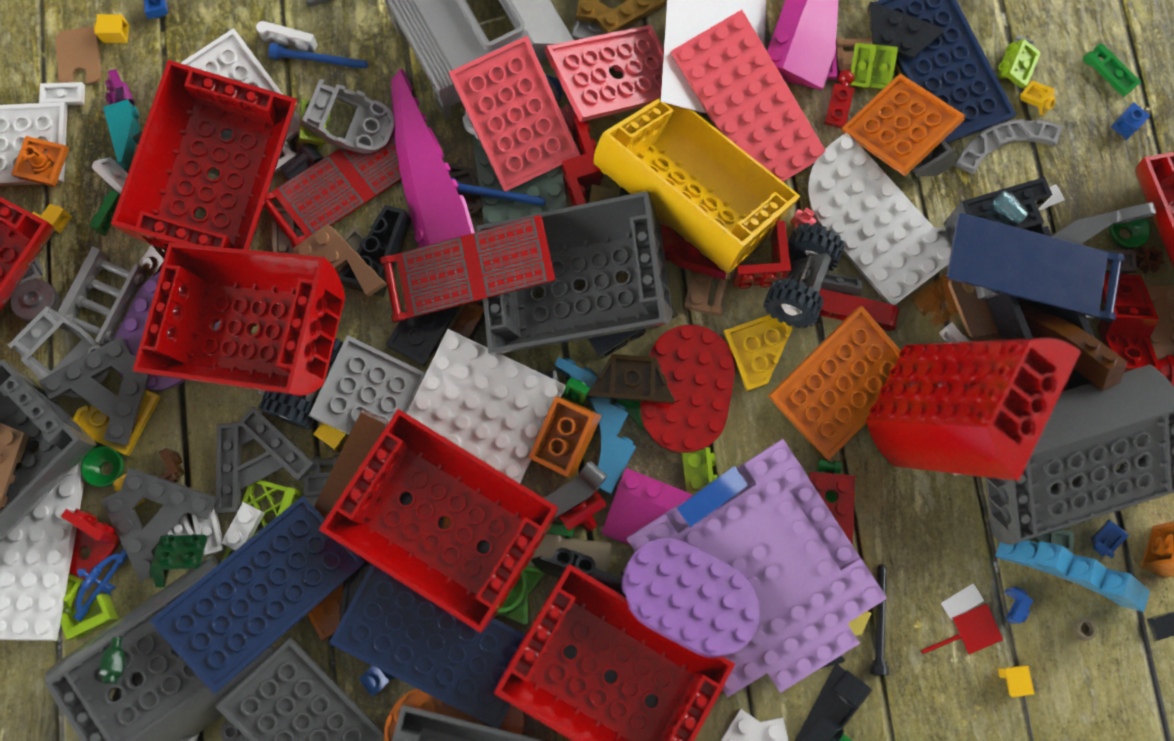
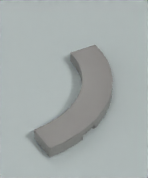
M1024 119L1000 123L983 131L973 139L962 151L954 167L974 174L981 161L988 154L1010 143L1030 141L1054 147L1063 126L1043 120L1024 121Z

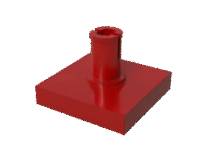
M595 491L590 498L559 515L558 518L568 531L582 523L586 531H591L597 526L592 515L607 505L603 498Z

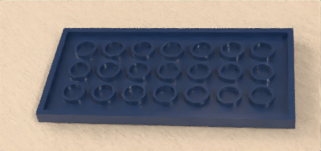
M878 0L874 2L945 29L942 36L936 38L930 46L922 50L912 61L897 56L896 62L905 77L965 115V120L944 139L947 144L1015 118L1016 113L957 0Z
M304 496L294 502L150 620L152 626L214 695L365 564V561L358 554L319 530L325 519Z
M371 564L329 644L499 729L511 703L494 694V691L525 634L496 619H493L484 631L479 632L374 564Z

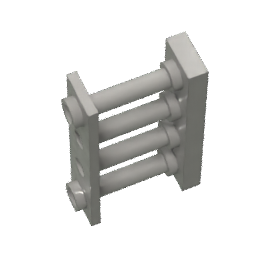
M92 246L58 313L78 324L84 331L96 335L95 342L103 346L114 340L115 331L138 287L144 282L146 272L137 264H134L132 270H128L107 261L108 256L103 251ZM105 269L123 276L127 280L122 289H118L97 280L100 271ZM95 288L115 296L117 299L110 309L88 300L87 296L90 290ZM85 307L107 316L102 328L77 319L80 309ZM64 324L59 327L66 332L70 330Z

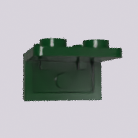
M197 534L160 536L149 571L150 578H154L155 587H165L171 569L199 568L202 564L207 536Z

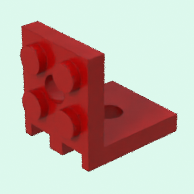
M776 221L770 234L773 263L737 266L732 278L733 287L749 289L752 286L760 285L761 288H768L773 281L787 279L791 267L785 221Z
M77 508L75 511L65 509L60 517L77 527L69 572L85 580L86 577H79L77 570L86 569V573L89 574L94 566H97L105 558L114 554L121 541L115 533L114 527L107 523L102 524L96 521L98 517L88 511L83 512ZM85 547H89L91 550V554L87 559L81 557V551Z

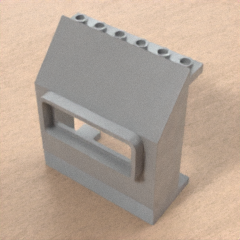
M385 0V4L392 24L399 36L405 35L432 84L439 108L444 117L448 118L453 115L451 105L461 101L449 76V71L525 36H528L539 62L547 58L544 52L546 46L573 41L572 36L550 0H499L515 30L490 42L466 0Z

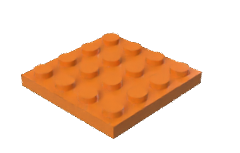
M899 74L842 127V133L845 134L847 132L860 146L903 176H906L965 120V115L904 75Z

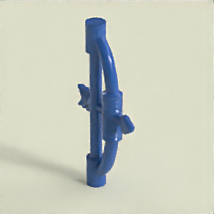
M124 548L120 553L112 554L97 566H94L89 574L86 573V569L77 570L79 577H86L80 585L81 587L75 601L76 613L73 617L78 621H82L90 610L89 607L101 591L111 596V590L117 588L108 581L121 564L123 565L128 558ZM112 560L116 561L102 581L96 579L102 572V568ZM93 582L98 584L86 603L81 605L86 590H89Z

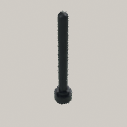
M880 564L877 569V583L886 596L887 567L884 564ZM886 599L876 605L875 660L870 665L871 675L889 676V666H887V661H884Z

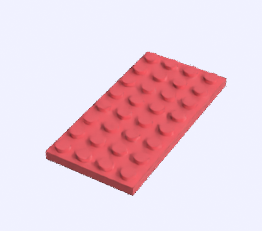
M742 9L670 52L714 127L782 182L815 163L826 151Z

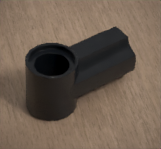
M304 143L298 148L296 155L279 168L287 179L290 180L324 157L313 144Z

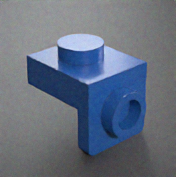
M143 0L145 14L148 19L161 18L168 14L167 0Z
M1108 519L1092 536L1091 541L1094 545L1092 548L1103 557L1107 555L1113 558L1115 556L1114 551L1129 534Z
M1006 588L1004 593L1015 599L1005 620L1011 624L1023 623L1030 614L1028 609L1033 599L1028 597V593L1022 588Z
M371 666L359 678V681L373 697L396 677Z

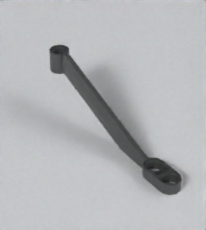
M1153 202L1131 206L1105 214L1078 219L1051 237L1081 245L1111 224L1144 219L1157 213ZM975 286L978 300L1004 294Z
M590 461L575 480L544 497V499L558 507L556 518L590 498L608 475ZM479 542L477 546L478 552L486 554L490 550L489 542Z

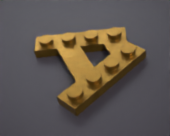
M579 0L576 20L595 23L604 34L621 31L667 4V0H619L623 4L614 9L602 4L600 0Z

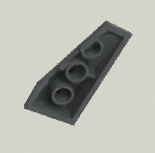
M943 140L912 171L917 177L938 176L956 164L953 149Z

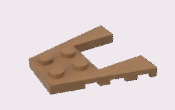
M328 224L293 248L294 254L325 257L336 271L349 263L365 295L369 297L387 285L337 231Z
M0 423V511L2 507H6L9 498L6 497L10 483H14L16 475L13 473L16 464L21 462L29 439V435Z

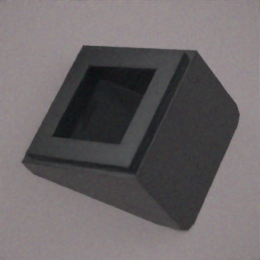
M1166 612L1147 618L1155 641L1174 636V612Z

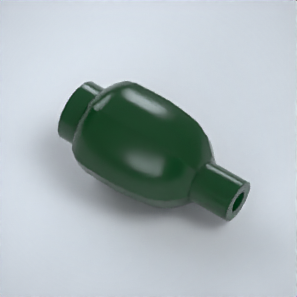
M112 637L111 646L103 653L99 668V674L102 677L103 683L116 684L118 678L123 675L125 653L121 649L122 638Z

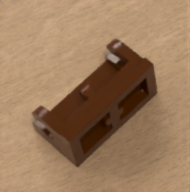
M474 302L465 304L451 331L473 340L485 319L484 307Z

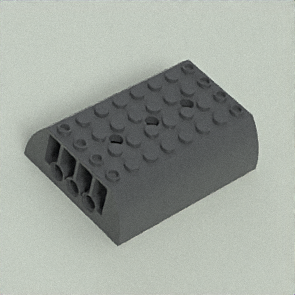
M648 191L476 226L477 232L533 216H542L555 275L554 281L483 299L488 353L491 355L667 325L671 322L672 306L662 230ZM621 273H628V280L624 283H619L618 276ZM579 281H585V288L577 291L576 284ZM540 288L544 289V295L536 299L534 297L535 291Z

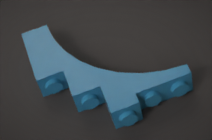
M558 357L555 363V370L569 379L572 377L575 380L584 382L590 389L593 387L598 378L595 376L596 373L586 367L581 369L575 366L576 362L565 357L562 359ZM587 396L593 411L602 415L598 423L601 436V453L598 468L608 476L597 490L611 496L636 449V446L633 445L634 442L624 436L621 438L617 437L629 413L626 412L624 406L618 403L611 404L613 399L589 398Z
M1027 540L1013 545H1008L1001 541L999 543L995 556L1001 560L1031 567L1074 582L1105 596L1121 607L1141 612L1145 611L1150 590L1129 573L1107 569L1097 560L1073 555L1061 545L1042 541L1037 543Z

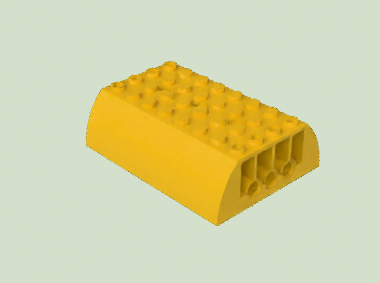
M661 97L603 132L594 154V165L628 193L635 194L648 191L657 216L727 274L770 236L776 221H782L800 197V195L695 111L661 102Z

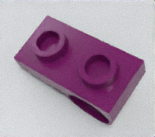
M116 69L109 70L108 80H105L108 91L105 93V98L108 105L128 99L134 106L135 101L127 83L121 81Z

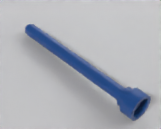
M270 43L268 50L269 59L272 60L287 57L362 69L368 67V62L365 60L284 49V46L278 43Z
M457 181L459 186L457 192L539 206L546 204V199L543 197L508 191L504 192L502 190L461 184Z

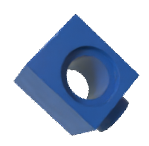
M1133 102L1112 124L1111 128L1127 140L1151 115Z

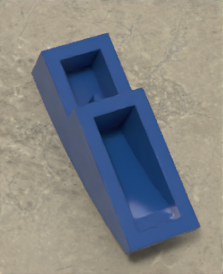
M733 466L678 505L677 509L691 528L735 496L748 484L736 467Z

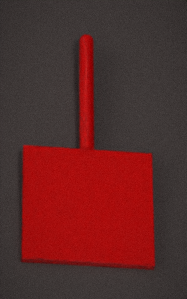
M986 603L952 617L959 634L922 649L921 653L925 654L958 639H962L966 651L970 655L1002 641L1003 638Z

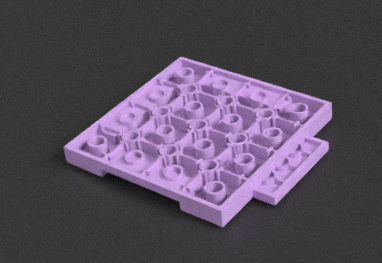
M780 439L736 467L748 485L691 528L678 511L677 506L627 537L635 552L646 543L657 539L670 538L684 541L737 569L752 585L759 603V622L754 636L743 648L723 656L735 663L731 674L722 688L727 697L768 673L779 692H783L860 644L847 623L887 599L784 439Z

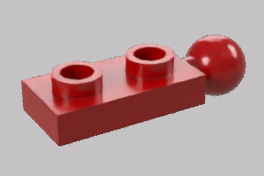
M849 69L842 70L838 75L840 84L834 83L824 125L842 129L847 122L855 89L849 87L855 79V76Z

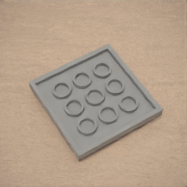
M347 335L308 416L348 435L363 409L388 420L389 423L398 409L407 414L426 373Z

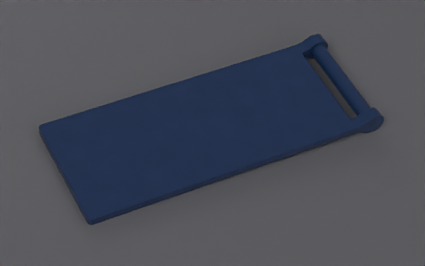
M959 213L957 215L947 278L1092 316L1105 322H1114L1116 319L1114 309L1121 264L1124 263L1125 255L1102 251L969 214ZM1108 260L1111 263L1106 303L1104 311H1100Z

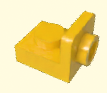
M1033 80L1020 94V100L1039 107V115L1042 116L1048 110H1051L1056 103L1054 88Z

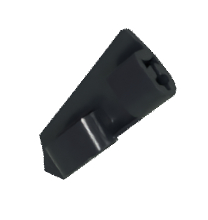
M559 548L554 552L552 559L543 556L531 559L533 565L541 572L556 578H560L569 564L582 571L580 568H585L588 571L582 572L626 598L625 593H623L624 572L620 571L617 576L596 569L595 560L588 555L568 548ZM558 561H564L566 564H561Z
M836 664L795 741H839L844 733L843 728L871 694L872 689L850 671H845Z

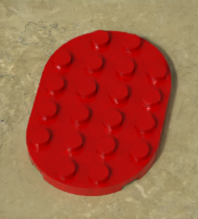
M681 325L661 335L649 354V357L657 358L671 395L675 399L674 404L640 402V415L643 427L655 443L672 452L690 453L703 450L712 444L720 436L726 425L735 376V362L729 346L716 332L699 325Z

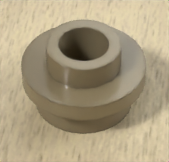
M1083 617L1074 622L1073 633L1078 639L1089 641L1096 636L1097 627L1091 619ZM1082 625L1086 626V633H1083L1081 631Z

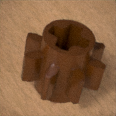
M1155 246L1148 250L1143 247L1139 250V254L1136 255L1137 268L1143 270L1144 274L1150 270L1153 273L1160 269L1159 266L1165 262L1162 260L1163 252L1155 249Z

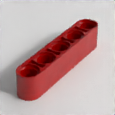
M819 290V296H822L824 301L819 316L844 321L858 306H863L883 330H896L899 314L898 306L830 290Z

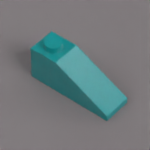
M127 99L103 106L117 162L125 171L130 170L136 145L132 138L139 133L140 125L138 119L141 118L137 106H133Z

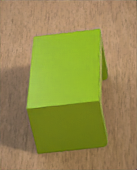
M109 594L97 595V600L91 604L90 610L82 621H78L73 617L76 610L72 613L62 612L60 624L67 640H78L119 620Z

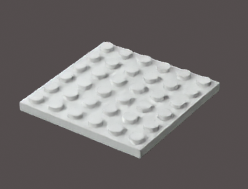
M447 329L407 414L521 484L532 461L528 456L555 396H563L566 385L502 354L491 355L488 353L487 347Z

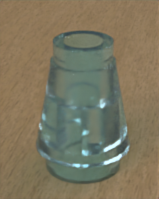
M1003 191L992 203L996 207V211L1017 223L1023 221L1028 215L1012 193Z

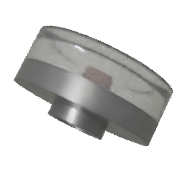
M32 279L20 284L11 297L13 312L28 324L46 306L58 312L62 304L60 294L48 282L40 279Z

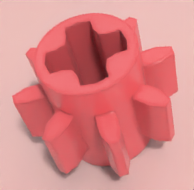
M807 207L804 211L798 209L790 223L794 227H797L799 224L804 226L805 223L813 226V223L817 221L813 218L815 212Z

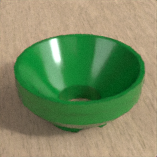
M1144 218L1121 224H1111L1109 226V233L1112 240L1118 246L1125 249H1134L1147 242L1150 237L1151 228L1148 220ZM1120 229H1127L1130 233V238H1122L1119 233Z
M105 446L92 449L84 457L81 464V473L84 480L95 487L113 485V482L121 477L124 471V461L121 455L116 450ZM105 463L113 465V471L109 475H104L101 471Z

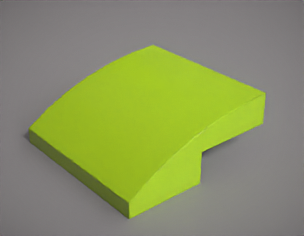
M855 43L851 72L855 79L850 85L884 89L893 80L898 47Z

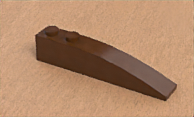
M1026 305L1020 306L1030 333L1034 338L1060 340L1081 351L1073 368L1103 391L1121 382L1127 361L1086 331L1056 315Z
M366 409L360 412L314 506L323 518L331 512L386 428L388 420Z

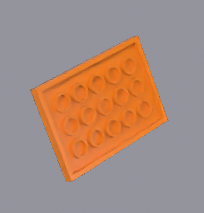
M858 306L768 397L821 457L829 461L867 423L866 420L870 414V409L877 401L880 390L885 385L890 370L895 366L901 350L864 307Z

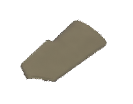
M546 534L532 557L543 556L552 559L557 549L568 548L592 557L595 560L596 569L609 572L611 543L571 539L561 535ZM530 560L528 566L535 567ZM558 561L561 564H566L564 561ZM580 568L582 571H585V572L588 571V570L585 569V568Z

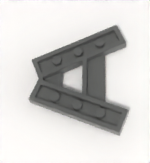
M120 336L39 380L51 401L72 390L110 417L104 440L128 446L151 375L132 371L136 356L132 355L126 342ZM112 368H115L124 375L118 396L94 378Z
M254 406L238 423L217 424V499L215 513L217 514L237 513L241 506L242 489L283 468L298 481H302L316 466L303 451ZM255 439L267 450V452L241 465V447Z
M129 468L122 489L101 499L141 582L150 577L149 571L154 559V548L158 545L160 536L167 535L186 512L209 519L217 497L135 468ZM143 497L164 504L143 528L134 509Z

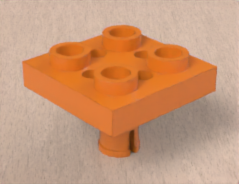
M25 136L11 175L18 179L55 187L69 148L66 145Z

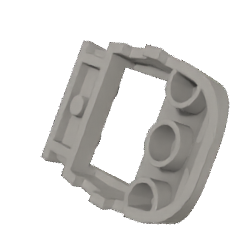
M320 79L302 119L301 126L329 144L354 152L368 154L382 149L387 144L395 124L391 110L378 100L372 101L367 98L364 92L345 89L346 86L336 84V87L324 85V80ZM335 99L357 108L345 139L335 137L324 129Z
M48 306L8 344L10 349L13 347L22 356L21 361L40 380L100 348L92 337L78 324ZM64 324L82 340L50 371L34 358L32 354ZM109 370L94 379L101 383L106 378ZM73 390L64 394L72 398L81 397Z

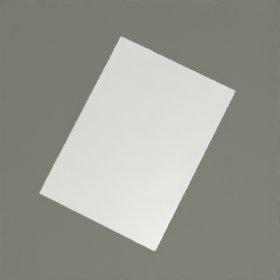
M667 0L661 102L706 113L670 52L741 9L764 45L766 0Z

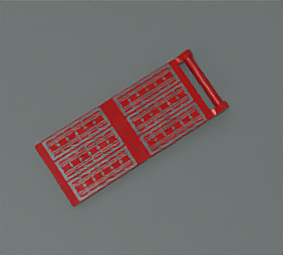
M394 128L387 144L379 151L365 154L340 147L267 194L263 207L266 208L291 241L290 245L293 248L327 224L330 226L334 225L402 180ZM275 198L302 231L303 236L298 237L272 204Z
M540 215L380 258L381 265L384 266L393 315H391L393 323L555 280L544 223ZM395 262L398 264L407 312L403 313L401 312L392 266Z

